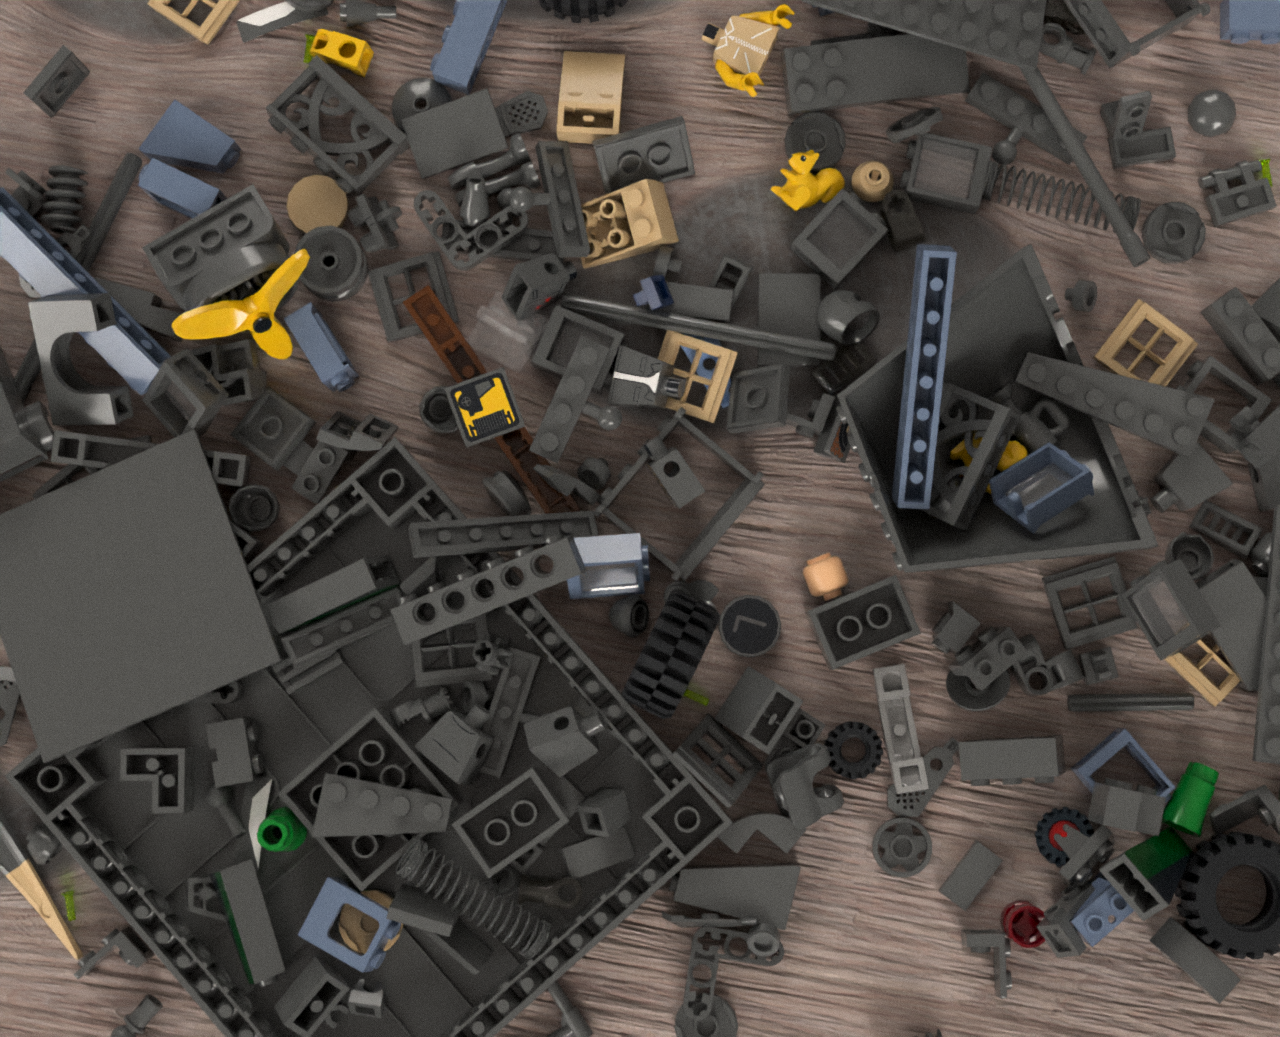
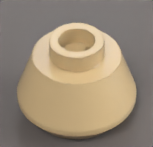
M866 161L860 164L852 175V188L855 194L867 202H878L885 199L893 188L894 179L891 170L879 161Z

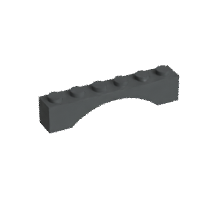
M54 430L50 462L106 468L159 444ZM204 450L216 483L241 487L248 486L251 456Z

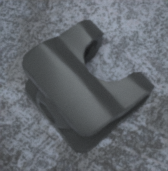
M810 744L794 752L781 754L767 761L765 765L780 813L790 816L793 826L798 829H804L814 824L820 818L838 810L844 804L842 792L838 787L824 785L813 788L812 786L816 774L826 768L831 761L829 750L823 744Z

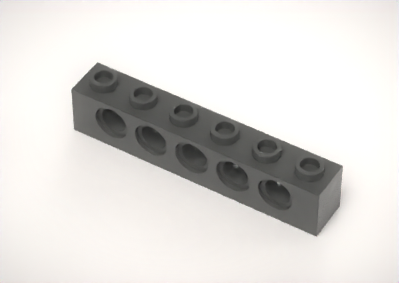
M562 533L544 540L546 546L535 551L533 546L530 545L515 551L516 558L504 562L503 557L485 564L486 571L475 574L474 569L457 575L456 579L458 582L446 586L445 581L428 587L427 591L429 594L417 598L416 593L398 599L400 606L390 609L404 645L587 572L573 536L563 538ZM542 555H547L552 559L553 569L551 572H545L540 568L539 560ZM513 567H517L523 572L524 578L521 584L514 583L510 578V572ZM484 579L490 580L494 585V592L491 596L485 595L481 590V583ZM455 591H459L464 596L465 603L462 608L455 606L452 601V595ZM426 603H430L435 608L436 613L433 620L428 619L424 615L423 608Z

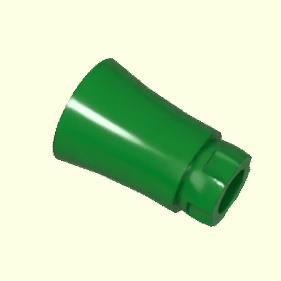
M1190 761L1185 774L1181 775L1172 797L1164 808L1162 823L1185 834L1200 838L1204 819L1216 789L1214 786L1219 773L1206 765Z
M288 807L279 808L271 812L261 822L257 832L259 844L272 852L296 850L303 844L307 836V828ZM277 826L281 829L282 838L278 837L275 833Z

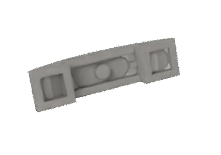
M905 664L873 669L881 726L896 793L903 794L927 790L929 786L924 760L919 749L909 698L911 694Z

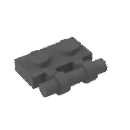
M1259 160L1237 162L1235 167L1225 170L1218 168L1209 171V175L1198 178L1201 189L1213 187L1216 192L1205 198L1214 227L1273 210L1277 207L1268 179L1263 178L1255 181L1253 173L1262 170ZM1237 178L1241 181V186L1228 188V181Z

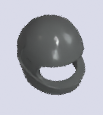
M837 290L829 293L821 301L817 311L818 324L822 332L844 345H854L863 341L872 334L880 321V314L874 304L861 301L857 293L847 290ZM870 312L869 319L862 328L857 331H851L848 328V324L857 316Z

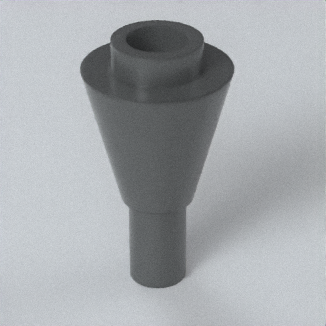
M345 0V3L339 4L340 22H346L347 28L375 21L376 19H396V6H376V4L361 0Z

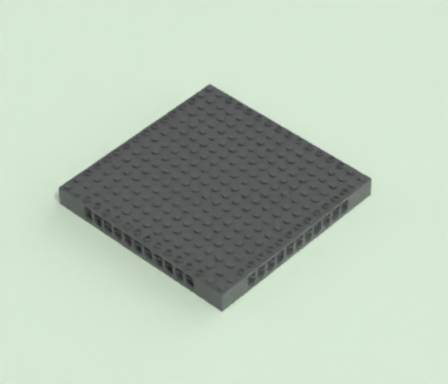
M395 437L247 565L273 638L278 630L270 621V611L267 604L354 562L369 557L389 555L402 584L430 558H413L408 531L411 523L468 519ZM497 552L435 556L438 561L441 582L445 581L446 586L458 582L456 579L457 575L474 569L475 574L487 570L485 567L486 563L501 558ZM511 569V580L516 584H521L522 580ZM484 579L481 583V590L485 595L491 596L494 592V585L490 580ZM399 585L398 588H399V590H400L402 596L405 597L406 595L404 594V592L402 591V589H401V587H400V585ZM455 591L452 595L454 605L457 607L463 606L465 603L463 594ZM534 594L486 612L488 633L508 639L507 647L509 649L513 647L541 657L523 710L524 712L540 717L543 714H551L566 707H574L584 718L597 711L603 715L607 728L595 734L599 747L598 752L564 774V776L586 797L590 796L600 787L625 791L632 819L622 827H626L635 857L570 880L560 849L597 836L584 833L580 815L577 811L571 817V820L562 826L543 846L538 843L545 850L524 875L513 867L519 875L520 882L517 890L510 896L505 897V900L513 899L514 905H522V911L528 909L531 916L538 915L539 921L545 920L551 924V931L547 941L538 954L531 959H527L519 954L518 950L527 933L536 924L537 918L530 920L524 936L516 947L511 949L510 943L517 930L528 919L527 912L521 916L509 940L505 943L501 941L505 930L519 914L520 907H516L512 911L505 928L495 938L493 937V932L501 918L510 909V901L504 905L498 920L488 932L484 930L485 925L496 908L502 903L503 897H498L495 900L489 915L480 926H476V921L482 910L493 898L494 894L491 891L486 895L476 916L471 921L467 920L470 910L485 892L486 885H482L478 889L469 908L463 915H459L457 919L493 952L476 975L470 973L428 936V931L403 924L399 939L390 949L385 951L386 956L379 968L365 973L356 970L298 936L327 877L338 876L349 882L347 886L358 892L380 890L388 893L393 898H395L402 883L416 887V882L432 861L433 851L425 857L420 869L410 882H407L408 876L401 878L399 875H396V868L400 859L416 839L426 842L428 850L435 848L436 856L444 854L445 862L453 860L454 867L461 865L463 872L470 871L471 878L478 876L480 883L487 882V875L452 823L521 776L539 759L529 750L522 724L518 725L502 777L497 778L479 772L472 786L457 784L415 748L416 744L446 713L435 718L434 723L430 725L421 715L415 717L416 719L414 720L411 719L410 722L405 720L406 724L402 723V726L396 728L389 712L412 699L416 700L420 697L425 699L440 691V687L443 685L416 688L412 646L404 645L396 623L337 649L345 663L290 695L287 694L285 686L280 682L278 674L272 668L280 663L278 662L239 679L242 685V692L238 700L233 703L221 704L188 701L48 763H43L39 749L36 748L5 775L8 781L225 1037H302L282 1023L274 1006L315 956L338 970L350 989L341 999L348 1007L350 992L355 989L359 979H365L364 990L366 992H373L377 981L382 982L384 1010L382 1019L350 1014V1010L347 1014L340 1010H332L330 1014L335 1018L338 1025L333 1029L324 1020L311 1037H493L733 823L726 812L690 771L672 755L673 752L633 706L624 700L619 690ZM426 603L423 610L435 609L430 603ZM475 622L452 626L453 642L477 640ZM446 629L430 635L423 645L447 643ZM295 630V631H293V632L282 633V634H283L284 637H285V636H287V635H289V634H292V633H294V632H296V631H298V630ZM278 638L276 646L282 661H284L289 656L281 639ZM475 646L454 648L456 666L478 663L472 657ZM448 649L424 651L426 669L449 667ZM333 655L290 679L291 684L293 685L334 661ZM293 665L285 668L284 672L287 674L294 669ZM499 669L498 675L492 674V680L481 681L485 690H492L493 697L503 669ZM463 683L445 684L451 694L450 698L453 697L454 700L452 701L457 706L458 710L456 712L467 715L468 713L463 710L460 700ZM227 684L214 690V692L224 693V698L227 699L228 693L234 692V687ZM486 702L484 708L489 711L492 702ZM241 717H250L251 723L255 722L257 727L258 741H254L256 754L261 755L263 772L259 773V775L272 778L265 819L274 810L288 807L307 828L306 839L296 850L272 852L261 846L259 870L256 872L285 967V972L277 975L278 981L264 987H260L259 983H248L227 922L187 911V878L210 877V874L234 865L237 839L234 838L219 809L210 806L206 801V791L209 786L215 783L211 762L218 760L216 749L209 750L205 724ZM194 747L193 811L187 813L152 814V781H120V748ZM327 772L453 799L446 832L311 837L323 781ZM246 782L228 785L231 790L230 803L238 818H240ZM277 826L275 833L278 837L282 838L281 829ZM531 848L527 852L532 855L535 851ZM522 856L517 858V860L521 862L523 865L527 861ZM443 857L434 862L428 876L422 885L417 888L425 890L427 883L441 866ZM451 863L443 867L440 876L430 890L431 892H435L442 879L450 871ZM460 868L451 874L441 895H445L448 888L456 880ZM465 874L460 879L451 898H455L467 882L468 874ZM503 878L499 885H506L509 882V878ZM477 879L469 884L462 901H465L476 887ZM340 910L329 934L332 939L351 949L344 942L339 932ZM506 918L504 919V921H503L502 924L500 925L499 929L501 928V926H502L503 923L505 922ZM514 924L512 925V927H511L510 930L508 931L506 937L508 936V934H509L510 931L512 930ZM522 929V930L520 931V933L518 934V936H517V938L515 939L514 943L517 941V939H518L519 936L521 935L523 929Z

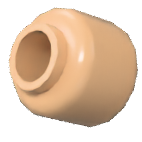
M829 552L806 561L808 566L803 569V576L812 596L819 597L823 595L824 600L827 601L842 595L841 588L845 587L849 580L843 563L838 556L831 557Z

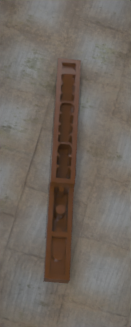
M429 285L403 301V304L457 383L488 373ZM525 427L495 437V440L545 514L581 511L570 494L567 497L550 487L533 469L537 464L551 465L546 458L529 451L533 439Z

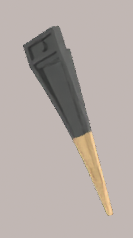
M0 809V871L34 907L71 955L77 960L83 957L79 946Z

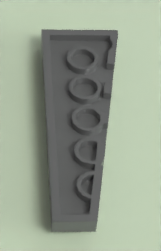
M1029 352L1025 353L1013 383L1184 457L1191 456L1215 399Z

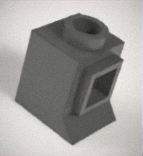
M951 601L948 602L949 613H945L932 629L935 633L932 636L934 638L932 644L945 654L949 651L958 653L980 625L978 620Z

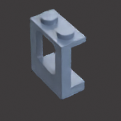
M338 876L327 877L298 936L362 973L378 969L386 956L384 948L388 940H392L397 935L401 923L386 919L389 909L347 886L349 882ZM346 903L379 922V929L364 955L354 952L330 937V929L342 906Z

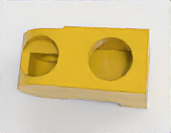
M318 29L309 53L313 57L317 55L325 63L351 70L354 74L365 78L374 51L364 40L335 31Z

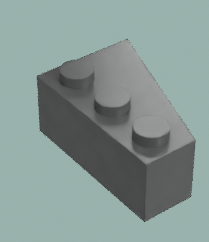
M1063 734L1047 737L1027 736L1023 738H996L959 742L961 781L970 780L971 786L990 785V779H1002L1003 785L1022 784V778H1034L1035 783H1053L1054 777H1058L1066 772Z

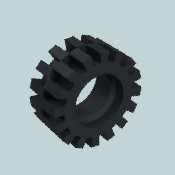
M849 721L837 725L833 731H830L824 744L828 748L831 757L829 766L837 774L850 779L865 778L868 774H872L877 765H880L882 761L880 760L881 755H883L882 741L878 737V733L868 725L860 722ZM849 738H858L865 745V755L858 762H848L842 756L841 747Z

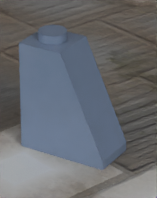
M174 99L139 147V150L150 160L155 158L167 164L224 174L227 168H232L237 163L241 148L235 140Z

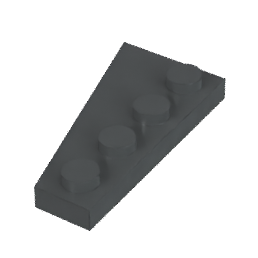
M327 772L323 781L311 837L446 832L453 799Z

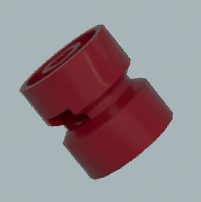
M1021 900L1011 902L1004 908L1001 913L1000 924L1002 931L1008 938L1021 947L1026 948L1038 947L1046 941L1036 927L1045 917L1042 910L1027 901Z

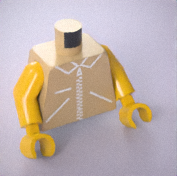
M783 4L770 11L744 13L739 16L733 15L730 17L725 30L708 23L701 40L716 46L713 54V63L726 86L747 91L751 97L757 95L754 88L757 84L764 85L760 75L777 41L780 29L777 26L780 24L785 29H789L792 26V23L785 17L794 15L795 12L788 5Z

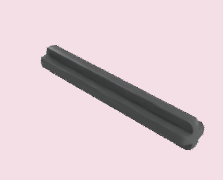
M1191 693L1072 694L1068 696L1067 700L1068 709L1073 712L1192 710L1194 708V696Z

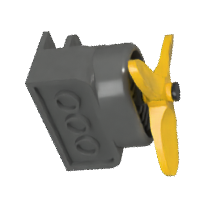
M253 184L142 247L162 284L177 304L187 311L178 316L172 323L171 327L177 336L183 339H209L226 337L248 329L259 347L268 355L277 359H287L291 356L293 352L291 339L284 326L274 316V313L284 306L295 294L299 285V277L306 268L310 256L306 249H301L289 257V243Z

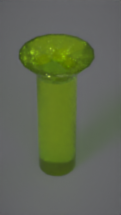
M305 34L307 41L303 63L308 64L312 59L309 51L315 36Z
M1271 159L1261 160L1263 178H1267L1270 187H1273L1269 168Z
M688 688L682 696L707 706L710 700Z
M75 891L61 893L65 897L68 921L76 920L73 901Z

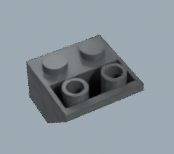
M748 666L714 719L769 755L800 708L803 700Z

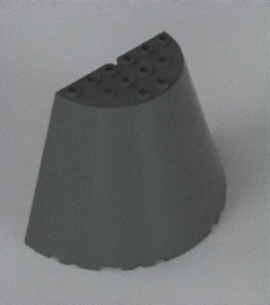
M1032 244L1020 249L951 304L943 385L947 381L986 399L995 390L1010 381L1012 384L1011 399L1022 412L1026 411L1028 413L1039 400L1048 397L1013 383L1025 353L1029 352L1084 366L1063 317L1057 320L1054 318L1053 314L1060 312V309ZM907 340L837 395L841 404L836 407L838 415L843 424L848 423L852 434L848 435L847 438L853 452H858L863 463L858 465L865 482L869 481L871 487H874V492L870 493V499L877 512L880 511L884 517L885 522L881 523V527L887 541L891 540L896 548V552L892 553V556L899 571L904 570L905 573L1146 550L1159 546L1109 424L1056 401L1068 416L1070 424L1066 432L1056 437L1057 441L1053 445L1060 450H1065L1071 458L1080 464H1085L1089 467L1093 474V496L1090 494L1040 525L1033 534L993 503L992 494L985 492L967 531L920 509L897 508L892 499ZM958 401L950 417H956L959 408L965 414V421H968L970 415L969 406L966 401ZM978 405L977 419L992 420L995 412ZM1043 409L1038 418L1048 428L1057 427L1058 424ZM965 434L939 447L940 463L945 476L951 470L965 466L961 459L952 460L950 458V451L964 440ZM1016 436L1010 438V441L1016 440L1018 442ZM996 469L992 478L1001 472ZM1048 475L1019 494L1022 505L1026 507L1030 503L1036 502L1061 486L1062 483ZM955 477L949 485L951 486L956 480L957 486L960 487L964 477ZM935 485L932 487L931 493L936 489ZM942 495L930 504L946 513L951 506Z

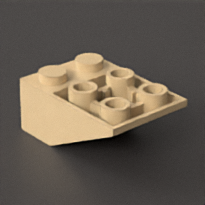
M564 51L558 101V141L593 144L592 141L620 133L625 54Z
M646 178L581 204L590 246L588 256L580 257L584 269L660 249L661 245L668 246L679 241L663 182Z

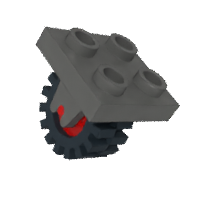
M1063 807V809L1058 810L1054 808L1051 813L1048 814L1046 812L1043 815V819L1038 821V828L1035 831L1038 849L1049 863H1054L1057 867H1061L1059 873L1066 885H1084L1093 875L1091 871L1093 866L1098 861L1102 864L1105 863L1114 853L1115 849L1113 846L1115 841L1113 833L1105 825H1101L1094 833L1092 825L1087 820L1088 818L1080 814L1076 809L1070 810L1068 807Z

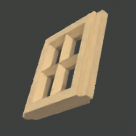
M149 0L147 4L201 42L209 45L240 0H219L217 3L212 0H201L213 8L201 26L186 18L199 0H191L182 14L168 6L171 0Z
M1138 299L1093 358L1113 374L1141 380L1133 372L1147 355L1160 365L1148 382L1167 386L1197 347L1198 343L1147 303ZM1145 318L1159 328L1146 346L1132 337ZM1166 333L1178 343L1168 356L1162 360L1150 350L1161 335ZM1127 341L1141 351L1128 369L1114 360Z
M667 330L658 356L659 360L674 366L680 345L696 350L689 372L674 368L673 374L687 378L685 391L680 401L668 397L666 408L678 411L683 407L686 410L685 414L715 424L738 352ZM702 352L718 357L711 380L695 375ZM692 381L709 386L702 408L685 403Z
M1187 622L1178 633H1180L1185 628L1190 626L1189 622ZM1202 639L1196 643L1208 654L1197 665L1182 652L1164 659L1213 707L1221 702L1240 682L1232 667L1217 654L1220 650L1218 645L1216 644L1211 648ZM1212 658L1229 673L1219 686L1201 671Z

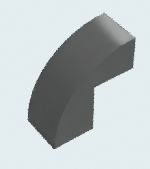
M755 812L732 820L733 823L717 837L735 853H738L758 829L787 854L807 828L798 829L794 827L790 817L783 814Z
M1171 917L1150 939V942L1164 956L1181 968L1200 989L1219 1004L1240 982L1237 975Z

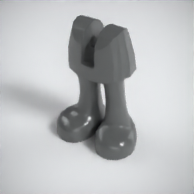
M520 133L511 137L510 149L505 154L476 165L471 161L447 178L451 188L458 189L466 186L467 178L480 177L485 179L504 169L521 165L518 170L485 181L488 202L490 195L504 188L527 185L529 188L535 189L541 186ZM465 189L455 195L459 207L462 205Z

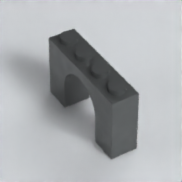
M111 294L50 295L28 302L29 315L36 340V349L42 369V379L45 384L49 403L48 408L53 425L117 424L133 417L128 386H96L90 384L77 373L70 358V341L75 332L99 331L116 324Z

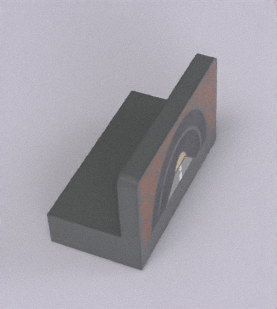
M835 394L823 431L819 435L813 452L819 456L845 463L851 448L847 436L852 433L848 423L843 424L838 415L836 407L841 404Z

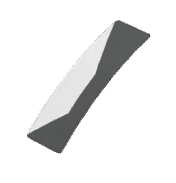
M285 1L237 20L236 23L242 41L245 43L288 25L328 15V10L325 8L318 12L307 13L295 9Z
M260 776L259 780L246 782L239 818L246 830V834L236 840L234 865L252 859L256 872L259 870L261 853L257 832L259 825L266 816L272 778L268 776Z

